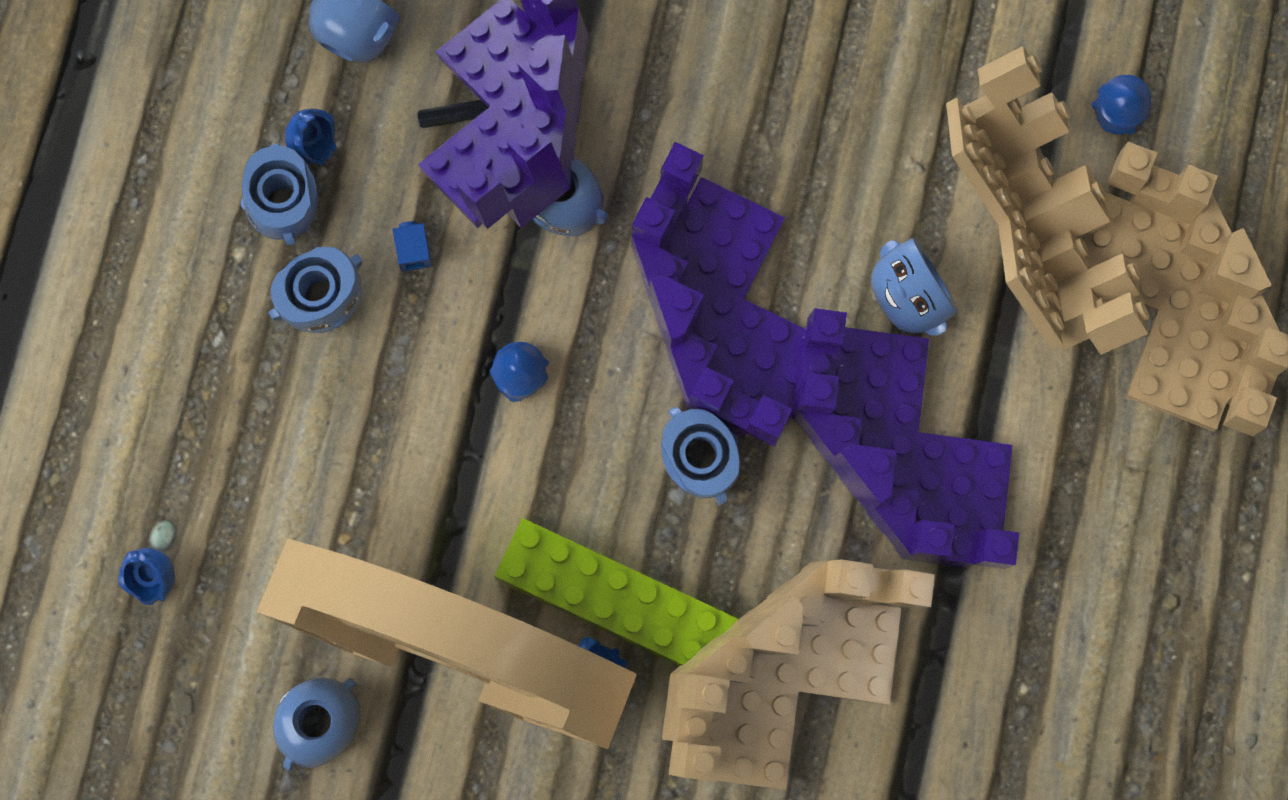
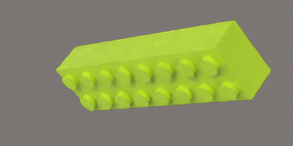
M524 518L521 519L494 575L496 581L677 666L684 665L699 650L714 638L722 635L738 620L736 617Z

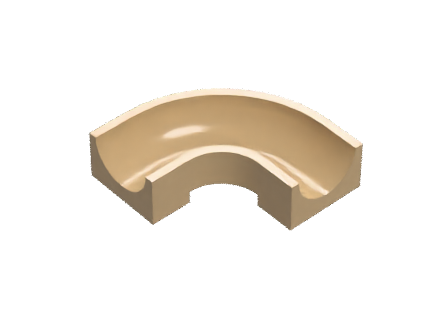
M288 538L257 610V613L341 650L392 667L399 649L442 664L485 682L478 700L479 702L522 721L605 749L609 748L637 675L560 637L454 593L341 553Z

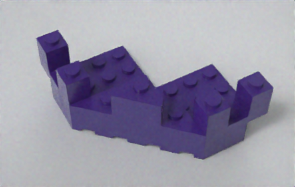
M500 0L435 51L438 58L488 109L418 165L421 171L477 228L483 224L488 229L506 214L522 228L571 187L572 177L570 173L575 155L576 124L579 122L581 84L584 81L586 65L585 51L589 41V35L576 0H520L524 11L512 0Z
M674 142L661 167L659 183L651 198H645L632 223L631 248L655 313L662 339L669 354L676 380L682 392L686 409H704L718 417L736 436L745 439L748 433L775 447L792 415L798 357L804 349L806 329L745 300V297L785 217L703 177L700 178L688 201V196L702 171L704 155Z
M814 308L807 318L804 349L798 357L791 417L812 441L811 443L826 462H829L839 475L840 480L854 498H857L882 534L884 533L896 552L904 560L964 568L971 565L1000 569L1016 566L1019 533L1004 531L1013 445L919 432L929 339L845 327L847 312Z

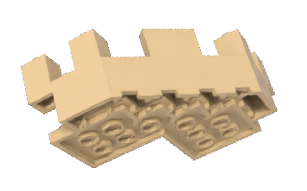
M1022 46L978 68L980 87L986 94L985 96L965 106L961 104L958 98L946 103L952 157L998 224L1006 284L1049 347L1053 349L1060 346L1063 351L1090 339L1100 355L1148 334L1146 320L1149 319L1148 311L1142 301L1137 303L1134 299L1135 296L1140 295L1138 281L1141 280V275L1135 263L1129 264L1123 254L1091 267L1087 258L1089 251L1082 237L1113 223L1103 200L1106 198L1101 184L1095 181L1087 165L1055 180L1053 179V167L1048 158H1044L1040 146L1068 133L1067 119L1071 118L1065 102H1058L1052 92L1021 107L1017 98L1041 86L1038 73L1042 72L1041 65L1036 56H1029Z
M1127 142L1116 158L1107 184L1132 193L1131 201L1105 192L1106 198L1103 200L1113 223L1083 237V241L1089 251L1087 258L1091 267L1120 254L1124 255L1129 264L1135 263L1140 272L1141 280L1138 281L1140 295L1135 296L1134 299L1137 303L1142 301L1147 309L1156 312L1125 398L1213 432L1217 430L1224 408L1228 404L1230 407L1223 425L1254 437L1267 428L1277 397L1271 396L1277 376L1288 368V334L1280 332L1262 295L1272 284L1245 229L1242 228L1232 233L1215 200L1212 191L1218 175L1189 164L1180 175L1153 165L1158 154L1157 152Z
M843 559L810 562L801 569L800 573L767 596L766 600L743 615L731 625L732 627L719 637L714 638L699 650L693 658L684 665H680L670 674L662 740L673 741L669 775L786 790L798 692L890 705L901 608L872 603L909 608L931 607L935 574L905 569L884 570L873 568V564Z

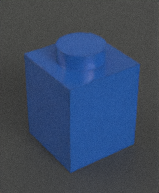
M407 221L399 224V228L392 229L398 265L401 272L432 267L424 223L418 224L416 221Z

